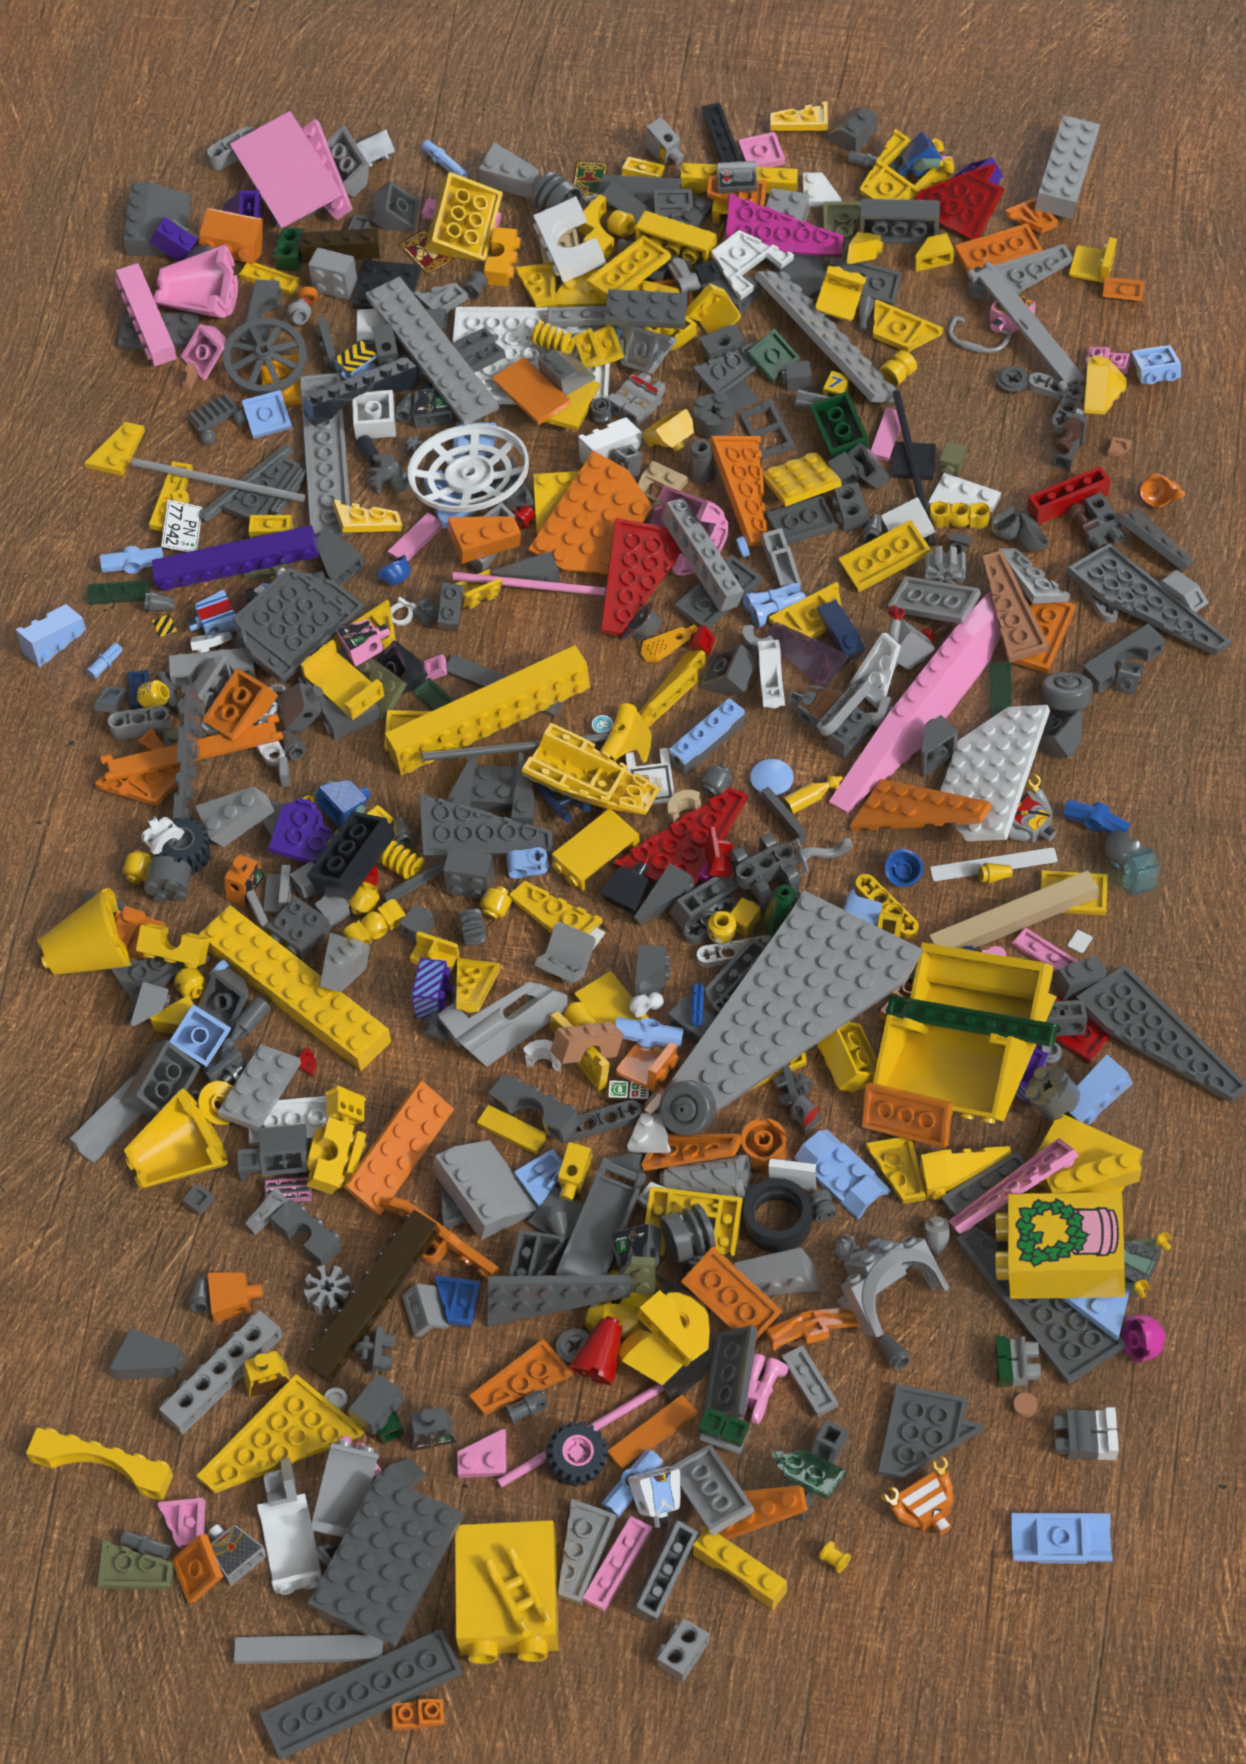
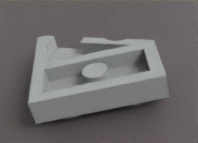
M456 283L447 284L443 287L431 288L432 291L420 294V290L414 292V296L426 309L444 308L447 313L468 299V293Z

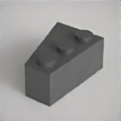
M520 1229L508 1276H550L567 1247L566 1238Z

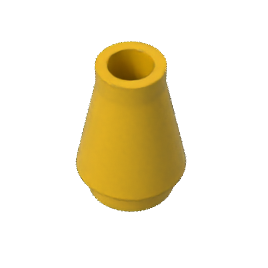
M984 863L978 868L979 880L981 883L990 884L1005 878H1011L1012 867L1011 865Z

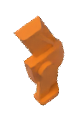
M831 1308L800 1312V1314L766 1329L765 1332L769 1346L772 1351H776L777 1347L803 1336L807 1344L829 1339L828 1329L856 1326L860 1329L861 1327L852 1310Z

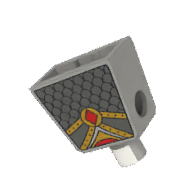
M217 1524L208 1532V1535L214 1540L211 1546L220 1570L230 1586L267 1557L264 1547L236 1525L225 1531Z

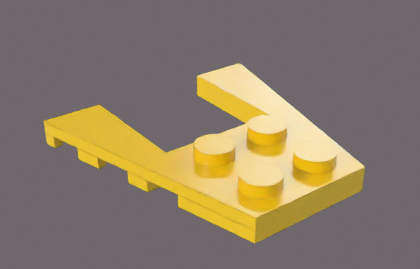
M895 129L890 141L888 140L881 156L876 160L874 168L863 182L860 194L867 199L914 200L919 190L950 179L954 176V171L946 172L943 166L931 168L913 185L888 167L910 144V139Z

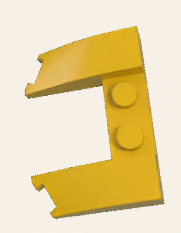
M650 1187L645 1224L649 1223L661 1229V1216L675 1211L682 1215V1209L688 1207L691 1210L692 1205L699 1203L709 1219H716L714 1228L716 1249L723 1255L731 1253V1256H735L744 1203L742 1197ZM661 1232L659 1255L664 1256L666 1244Z

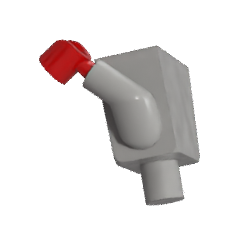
M891 605L888 609V614L890 617H893V620L890 621L888 635L901 645L895 667L900 664L906 669H911L916 664L926 661L928 655L935 650L931 642L936 640V634L930 628H923L920 632L906 621H900L899 618L905 615L904 609Z

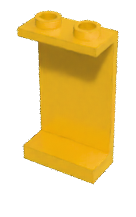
M333 640L321 646L316 653L307 657L301 663L303 677L313 686H319L323 690V695L351 720L357 718L384 697L383 684L378 679L373 682L369 681L337 652L336 644Z
M608 809L552 853V866L557 873H562L567 878L571 886L577 887L583 892L585 890V880L627 846L631 849L640 846L639 834L612 809Z

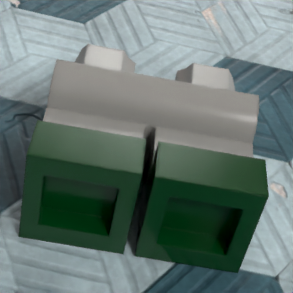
M996 1336L995 1353L998 1388L1026 1386L1028 1380L1040 1378V1363H1027V1358L1039 1357L1038 1342H1025V1336H1021L1018 1339H1006V1336Z
M707 1407L698 1427V1432L701 1433L700 1440L740 1455L749 1435L750 1423L729 1416L727 1420V1414Z

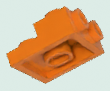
M124 906L122 911L116 912L114 918L118 937L126 945L129 957L138 960L150 958L143 956V952L136 951L140 926L145 923H152L166 927V923L146 917L143 911Z

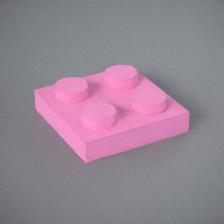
M775 132L738 140V146L744 161H756V167L771 168L785 165V157Z

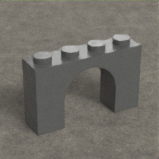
M338 649L337 652L352 665V661L345 649ZM300 668L298 670L299 676H297L298 683L313 686L303 677L302 669ZM324 695L319 698L321 712L317 717L319 719L323 718V726L327 734L331 733L335 740L381 720L376 703L357 718L351 720L334 703L326 699Z

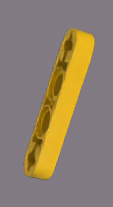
M869 874L858 876L856 879L857 893L862 898L873 901L876 896L885 897L886 901L881 903V911L890 912L891 910H896L902 914L904 923L902 922L900 936L907 940L914 939L918 935L919 930L917 920L873 876ZM862 883L865 885L869 883V888L867 886L861 887ZM905 925H906L908 928L913 927V928H912V931L909 930V929L905 930Z

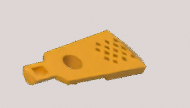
M695 624L688 628L680 627L644 640L640 653L641 657L645 662H658L674 652L675 649L689 641L692 633L697 631V627Z

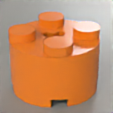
M756 1119L749 1122L743 1128L741 1134V1155L749 1156L753 1170L766 1174L769 1173L770 1159L785 1160L787 1139L784 1128L778 1122L772 1119L760 1121Z

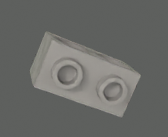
M683 1619L680 1625L676 1624L670 1633L671 1639L667 1645L663 1644L656 1654L658 1668L681 1682L685 1681L710 1642L708 1632L686 1619ZM686 1635H691L695 1638L690 1643L682 1641V1638ZM674 1655L681 1658L677 1663H671L668 1659Z

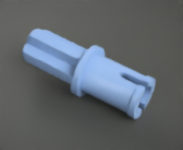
M113 643L103 654L98 655V659L86 669L87 673L92 678L97 679L107 667L110 668L112 666L111 662L122 652V647L117 643Z

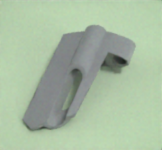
M530 981L470 1018L466 1016L463 1010L456 1009V1002L438 1013L437 1017L458 1048L463 1045L488 1067L548 1024L551 1014L557 1011L560 1013L566 1011L567 995L546 985ZM522 995L534 996L532 1000L506 1018L504 1017L503 1009Z

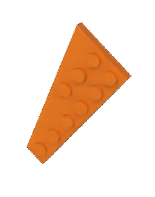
M711 436L708 442L711 445L712 453L747 546H763L760 536L766 533L767 529L766 521L763 518L765 503H762L764 483L763 468L760 466L762 452L759 450V443L761 442V437Z
M880 779L851 823L850 828L852 832L860 831V828H870V830H878L879 827L890 826L891 829L924 827V824L933 823L935 826H943V823L955 822L956 825L978 824L983 822L992 806L990 801Z

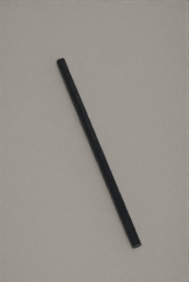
M894 390L892 392L916 496L931 522L900 390ZM934 533L926 536L928 546H935Z

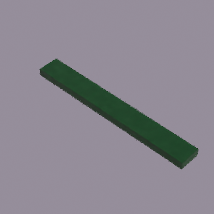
M890 995L885 1016L887 1017L888 1014L900 1019L905 1017L925 1025L990 1036L991 1033L1005 1038L1011 1036L1027 1043L1053 1048L1058 1025L1054 1023Z

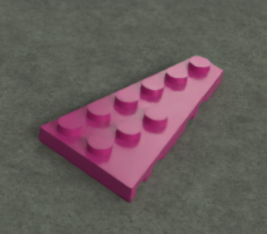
M730 193L726 240L737 231H742L760 239L763 244L779 247V250L784 253L842 257L843 235L824 228L815 227L808 222L799 221L792 216L768 207L759 206L752 201L743 200Z

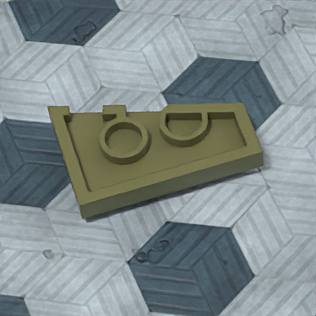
M102 1540L98 1577L99 1589L172 1590L173 1563L148 1554L143 1555L132 1551L130 1548L120 1547L111 1544L110 1541Z

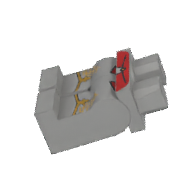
M644 371L638 376L632 374L629 380L615 394L611 393L607 397L611 403V413L621 419L623 417L627 418L639 428L657 406L662 403L661 396L666 391L665 384L661 381H656L654 385L649 384L651 377Z

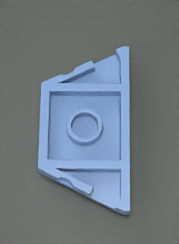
M1126 1289L1125 1297L1061 1298L1116 1341L1119 1339L1129 1292Z

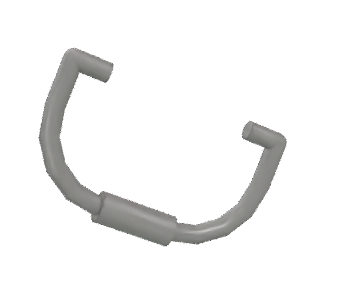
M954 316L948 329L950 339L955 344L962 346L963 349L977 353L998 352L1005 348L1012 336V331L1002 329L1001 334H1005L1006 337L1001 345L993 348H984L982 345L958 340L954 336L953 329L956 322L964 323L965 318Z

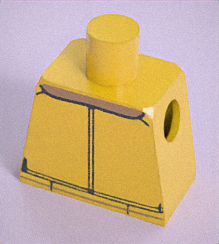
M571 1142L568 1143L558 1175L560 1188H562L559 1195L561 1199L571 1202L575 1193L583 1194L595 1164L591 1148Z

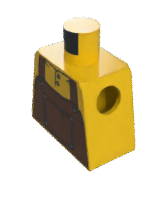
M277 1351L258 1354L256 1357L244 1362L243 1378L250 1399L281 1389L291 1380L287 1364Z

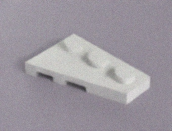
M944 473L928 502V508L936 501L950 502V506L958 502L966 503L968 506L971 503L984 502L990 507V512H993L1001 498V492Z

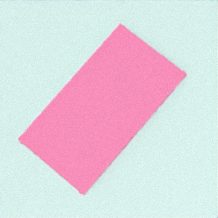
M291 111L230 143L281 228L343 195Z

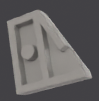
M277 1187L258 1209L248 1217L246 1225L255 1235L271 1222V1217L287 1202V1199Z

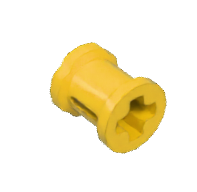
M830 1541L822 1549L819 1559L827 1561L835 1567L837 1573H841L848 1565L851 1555L843 1553L835 1547L833 1541Z

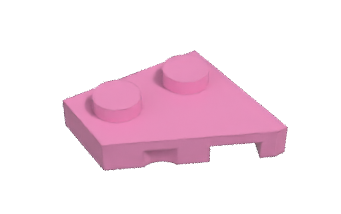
M203 1498L158 1502V1507L162 1511L168 1528L171 1530L173 1538L180 1549L188 1546L199 1534H204L206 1501Z

